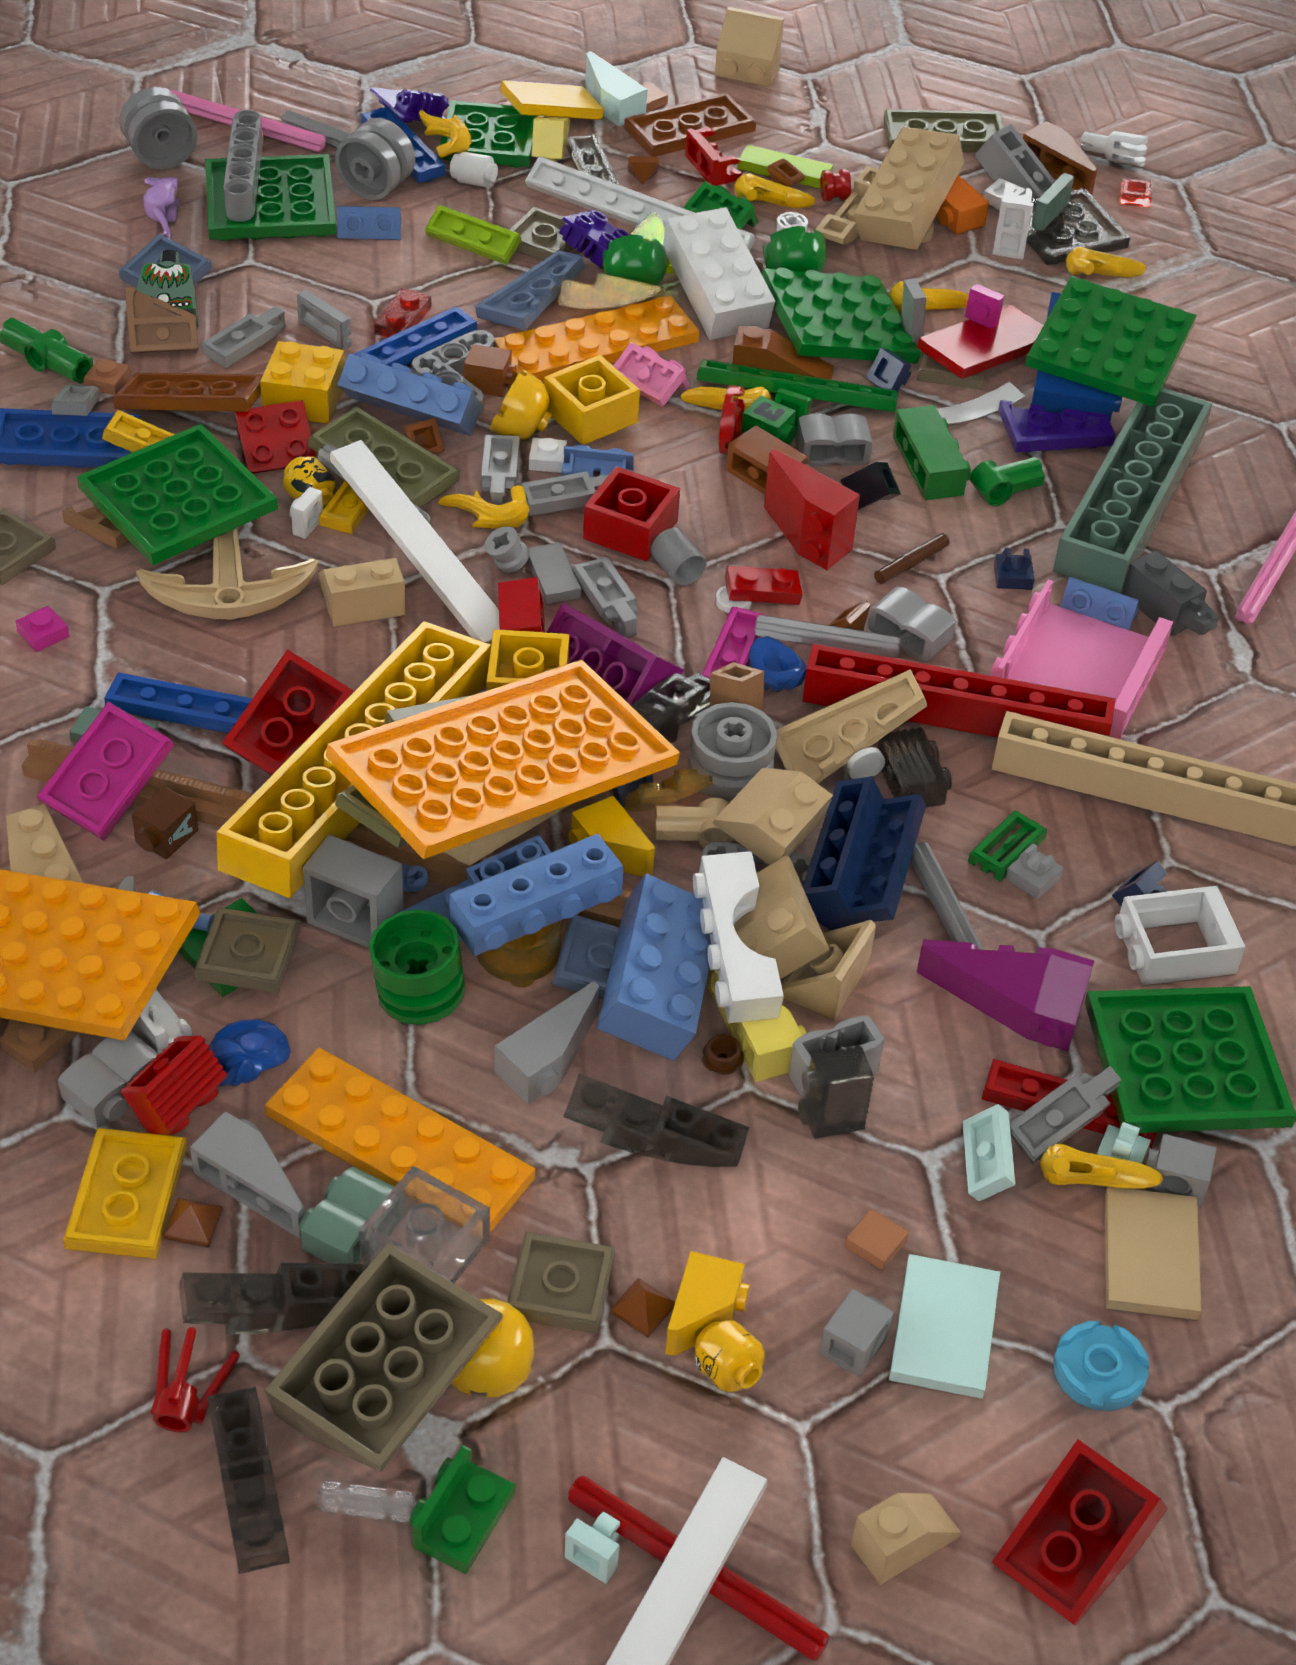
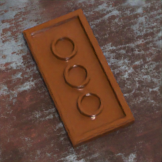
M728 93L624 119V129L651 157L686 149L687 129L691 128L693 130L713 129L716 134L712 137H705L708 142L756 131V121Z
M135 373L113 397L114 409L248 412L261 395L260 381L263 374Z

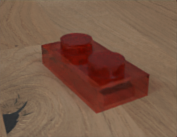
M401 288L374 322V334L388 338L419 324L431 308V296L418 293L415 290Z

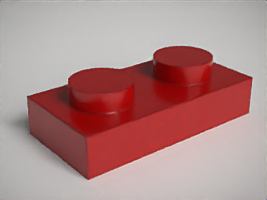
M727 566L724 577L729 600L800 605L803 593L798 570Z

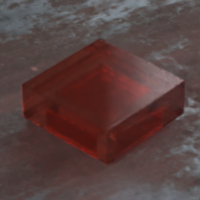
M1121 179L1119 187L1120 204L1150 207L1152 200V185L1150 181Z

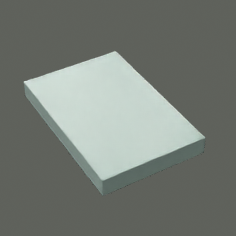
M909 1254L889 1380L983 1399L987 1381L1000 1272Z

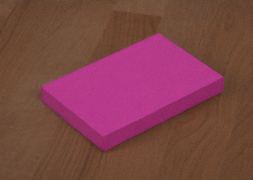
M107 702L38 794L37 798L41 803H45L49 808L104 841L175 744L170 738L112 703Z

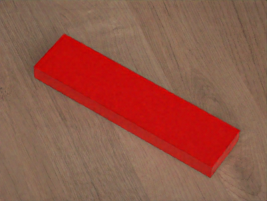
M993 1059L983 1090L982 1100L1025 1112L1065 1083L1067 1079ZM1111 1093L1106 1096L1110 1105L1103 1110L1100 1116L1083 1127V1129L1105 1135L1108 1125L1121 1128ZM1156 1132L1138 1133V1136L1151 1140L1149 1147L1152 1148Z

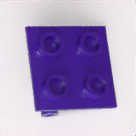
M370 87V91L379 98V102L391 108L396 113V117L403 122L421 121L419 110L421 109L428 115L446 119L443 113L449 106V100L444 94Z
M589 210L563 217L562 220L566 223L559 232L563 236L562 240L573 248H577L578 252L582 253L586 249L584 256L590 258L601 269H604L603 251L609 249V243L614 239L630 235L625 230L615 228L608 223V218L597 210Z

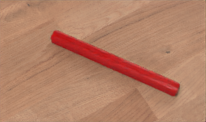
M579 1476L568 1491L569 1502L595 1519L603 1511L620 1521V1526L615 1532L662 1563L664 1562L678 1537L676 1534L586 1476ZM722 1567L709 1591L711 1595L809 1659L817 1660L823 1654L829 1642V1635L826 1631L727 1567Z

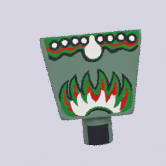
M164 250L160 254V262H146L143 264L136 290L165 301L176 308H181L195 314L196 326L199 327L191 265L180 263V254L178 252Z

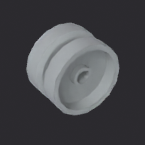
M159 87L142 89L132 95L122 107L119 117L120 130L138 160L144 165L160 170L173 168L184 162L194 151L198 139L197 127L178 96L170 90Z
M370 118L339 143L335 152V165L341 179L350 190L360 197L369 200H380L411 175L415 167V151L404 131L392 121L383 118Z
M734 702L715 704L701 711L693 721L688 772L692 783L708 796L732 801L761 768L773 769L777 730L773 720L762 710L748 704Z

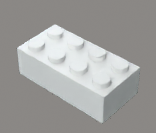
M727 208L668 218L662 244L665 246L667 257L709 340L737 335L739 325L747 327L757 326L762 329L769 328L775 299Z

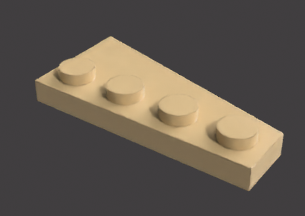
M910 669L776 729V750L785 770L801 771L816 783H819L848 763L855 753L869 748L928 705Z
M45 803L6 815L10 871L83 883Z

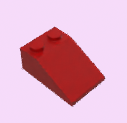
M772 449L769 452L764 508L798 555L825 570L830 569L853 549L860 494L782 452Z
M287 649L225 737L222 745L272 776L352 695L354 690Z
M1077 1439L991 1563L1076 1626L1141 1549L1168 1510V1507L1159 1496Z

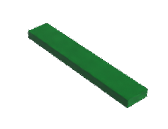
M707 359L701 360L696 379L749 389L764 387L773 393L783 388L816 400L896 412L899 393L897 390Z

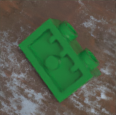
M706 181L701 184L683 207V209L694 213L726 207L736 227L741 230L746 224L752 227L758 224L754 211L755 207L749 200L744 197L739 199L731 195L724 187L720 185L715 187Z
M462 1445L454 1459L448 1457L444 1460L436 1475L435 1485L437 1486L428 1499L422 1497L418 1501L411 1514L409 1524L413 1526V1547L467 1574L515 1495V1483L472 1463V1449Z

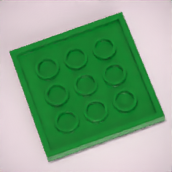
M329 154L261 157L255 214L251 219L240 222L230 220L226 216L224 179L227 158L205 159L209 240L229 241L240 238L258 240L264 237L293 238L296 236L312 235L324 237L337 234Z
M782 267L777 269L763 268L761 275L775 299L774 308L798 355L874 361L880 349L884 348L889 349L908 363H918L921 351L917 348L916 342H912V336L906 333L901 324L902 318L880 278L872 275H865L864 277L851 276L841 272L828 274L819 273L814 270H807L806 272L793 271Z
M1070 276L1031 347L1025 366L1154 407L1194 327L1197 315L1179 308L1153 302L1150 299L1124 293L1118 289H1111L1085 279Z
M202 424L76 476L78 488L152 565L278 509L277 497Z
M1251 986L1087 991L1084 1003L1103 1068L1105 1070L1111 1066L1121 1078L1120 1086L1111 1092L1120 1127L1125 1122L1140 1128L1139 1133L1293 1127L1296 1120V1112Z

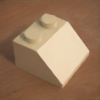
M728 7L717 47L715 76L770 87L779 71L784 18Z
M396 558L323 569L318 573V581L333 627L406 615L405 581Z
M761 768L714 819L713 824L746 849L752 851L753 854L765 863L771 865L785 855L790 857L820 824L826 815L833 794L801 771Z

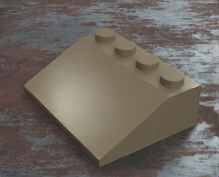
M388 1242L268 1385L265 1393L275 1416L310 1440L381 1472L500 1323L503 1316L499 1311Z

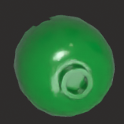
M804 226L784 228L770 236L771 242L767 246L765 242L762 246L764 263L766 268L769 269L782 267L793 271L806 272L807 270H814L822 273L826 265L825 239L820 231L814 229V233L806 232Z
M627 235L612 240L609 243V249L603 251V267L606 280L616 291L631 297H640L652 292L661 284L666 274L667 254L665 246L654 238L653 243L644 241L643 235Z

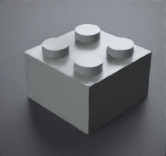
M328 835L303 866L307 923L369 948L374 930L385 919L404 910L402 863L394 861L388 856L379 855L359 847L351 841H344Z

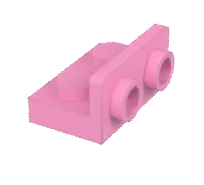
M631 342L613 365L640 389L642 397L661 407H664L677 388L687 391L690 387L685 375L686 370L681 364L675 360L668 362L662 359L648 346L641 348Z

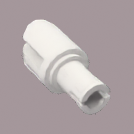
M1087 131L1082 135L1081 142L1085 144H1081L1080 147L1083 151L1105 154L1107 160L1111 162L1144 167L1145 158L1143 156L1146 155L1147 147L1144 144L1148 142L1147 136L1113 131L1109 136L1089 133Z

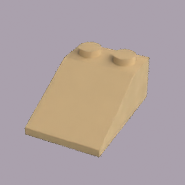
M787 855L757 873L759 891L755 910L743 915L734 924L739 939L749 949L760 955L776 959L780 979L830 950L793 863Z

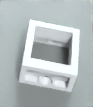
M1218 886L1127 896L1123 899L1120 914H1117L1115 917L1116 934L1118 938L1124 940L1128 949L1130 967L1132 970L1137 971L1143 986L1231 975L1238 972L1246 947ZM1197 922L1208 947L1154 953L1144 928Z

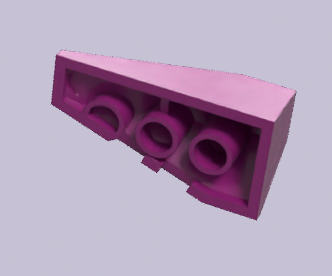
M563 602L546 632L569 634V664L583 660L642 717L667 704L684 672V669Z
M924 939L921 946L917 973L1024 1038L1048 1047L1069 1051L1081 1013L1094 960L1054 948L1038 947L1037 953L1015 952L1013 945H1000L998 951L981 950L969 942Z

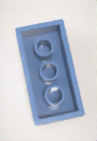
M647 873L644 875L625 901L596 1029L672 1061L688 1045L697 1031L709 969L708 945H712L710 935L703 934L701 929L700 910L704 909L702 898L696 899L693 893Z

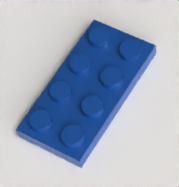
M0 408L1 464L97 468L133 452L102 439L104 429L115 413L90 412L87 416L54 415L52 410ZM129 414L140 419V414Z

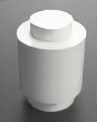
M462 152L461 154H454L452 157L450 175L453 179H457L459 183L489 187L491 182H494L497 178L498 166L494 163L492 156Z

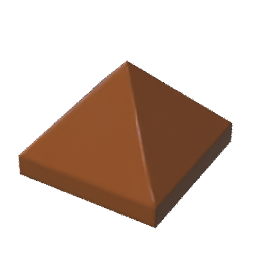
M629 157L628 172L640 183L644 184L658 172V157Z
M785 158L767 167L772 181L781 185L792 187L805 179L804 174Z
M436 417L402 426L405 437L432 454L445 451Z
M863 601L844 610L829 625L863 631L870 604L868 601Z
M178 1198L164 1232V1239L209 1247L223 1210L222 1206Z
M638 1278L610 1309V1313L648 1338L673 1310L675 1301Z

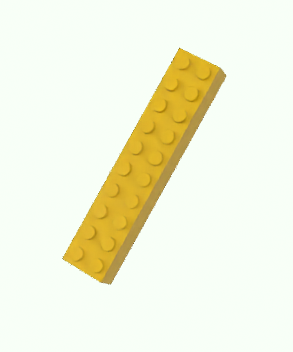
M423 621L216 832L218 871L291 898L304 884L303 866L328 835H332L344 840L360 823L335 806L337 794L352 784L325 756L328 743L385 725L387 710L478 694L487 684L491 645Z

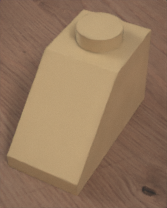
M896 1493L857 1516L851 1547L879 1585L958 1539L961 1531L932 1494Z

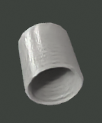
M670 528L663 531L655 538L651 546L652 556L667 572L674 583L678 585L693 583L699 579L706 568L707 560L705 556L691 542L683 530L679 528Z

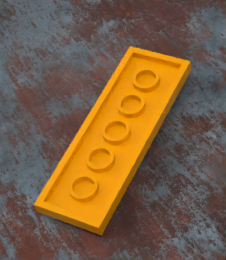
M670 295L638 304H629L625 307L609 311H601L597 314L581 318H572L548 326H540L528 331L511 333L507 336L495 338L494 347L512 350V364L516 365V377L523 369L542 382L545 376L601 355L610 364H613L631 342L641 348L648 346L657 353L699 342L700 331Z
M320 1047L265 1104V1114L269 1118L361 1171L399 1188V1193L483 1241L535 1179V1168Z

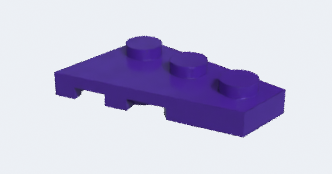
M1000 400L998 411L1015 452L1097 448L1114 444L1116 434L1106 414L1064 409L1061 413L1043 411V405L1030 404V409L1012 407V401Z

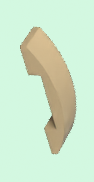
M866 166L855 179L853 192L835 215L827 214L817 226L816 230L820 231L825 239L840 244H848L859 236L854 212L879 169Z

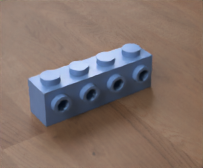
M362 353L361 357L352 354L348 355L337 386L348 397L421 421L436 417L438 426L465 435H472L483 404L472 393L473 389L459 382H454L453 386L442 383L441 378L427 372H423L422 376L411 373L412 370L398 363H392L390 367L381 364L380 359L370 354Z
M596 834L450 893V922L457 929V933L472 954L476 956L488 950L497 949L505 943L526 934L536 933L545 926L565 918L574 917L581 911L600 903H607L615 897L622 895L624 866L600 835Z

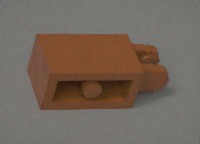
M754 426L728 444L726 471L763 494L766 491L769 452L772 449L782 452L815 471L817 470L808 465V456L758 426Z

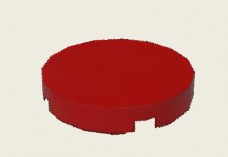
M730 385L725 395L719 430L720 454L728 455V444L741 436L742 418L745 409L744 399H739V396L741 397V395L744 396L745 390L741 386Z

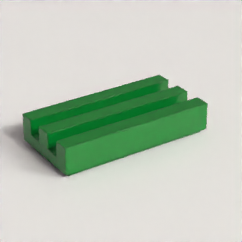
M1014 810L970 852L968 862L974 866L979 862L982 864L981 870L988 874L992 870L995 872L994 878L1001 882L1006 877L1007 868L1020 857L1021 853L1033 843L1038 846L1045 840L1048 829ZM1018 824L1022 825L1014 835H1011L1004 841V844L993 855H987ZM1026 836H1028L1010 855H1008Z

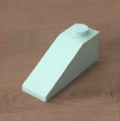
M593 52L586 53L585 79L593 98L604 108L603 116L616 125L622 126L624 125L625 118L646 113L647 88Z

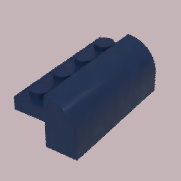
M873 776L836 782L833 797L827 809L803 884V889L811 908L821 925L830 930H835L868 920L873 922L894 920L926 808V803L921 794L884 799Z

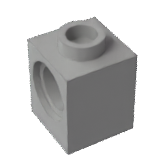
M1163 1134L1159 1149L1150 1148L1145 1164L1160 1172L1163 1181L1160 1185L1149 1187V1191L1197 1197L1198 1208H1201L1210 1184L1217 1147Z
M852 1288L824 1327L819 1354L856 1376L861 1377L888 1338L893 1311L886 1308L878 1299L872 1296H865Z

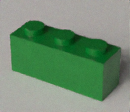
M929 405L897 409L892 437L924 500L964 496L966 482L971 478L970 464L968 460H964L959 450L958 441L952 438L948 430L947 421L941 417L936 406Z

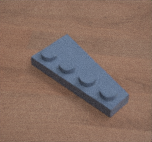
M560 250L556 251L475 305L477 318L491 321L494 324H504L526 330L583 270V256Z

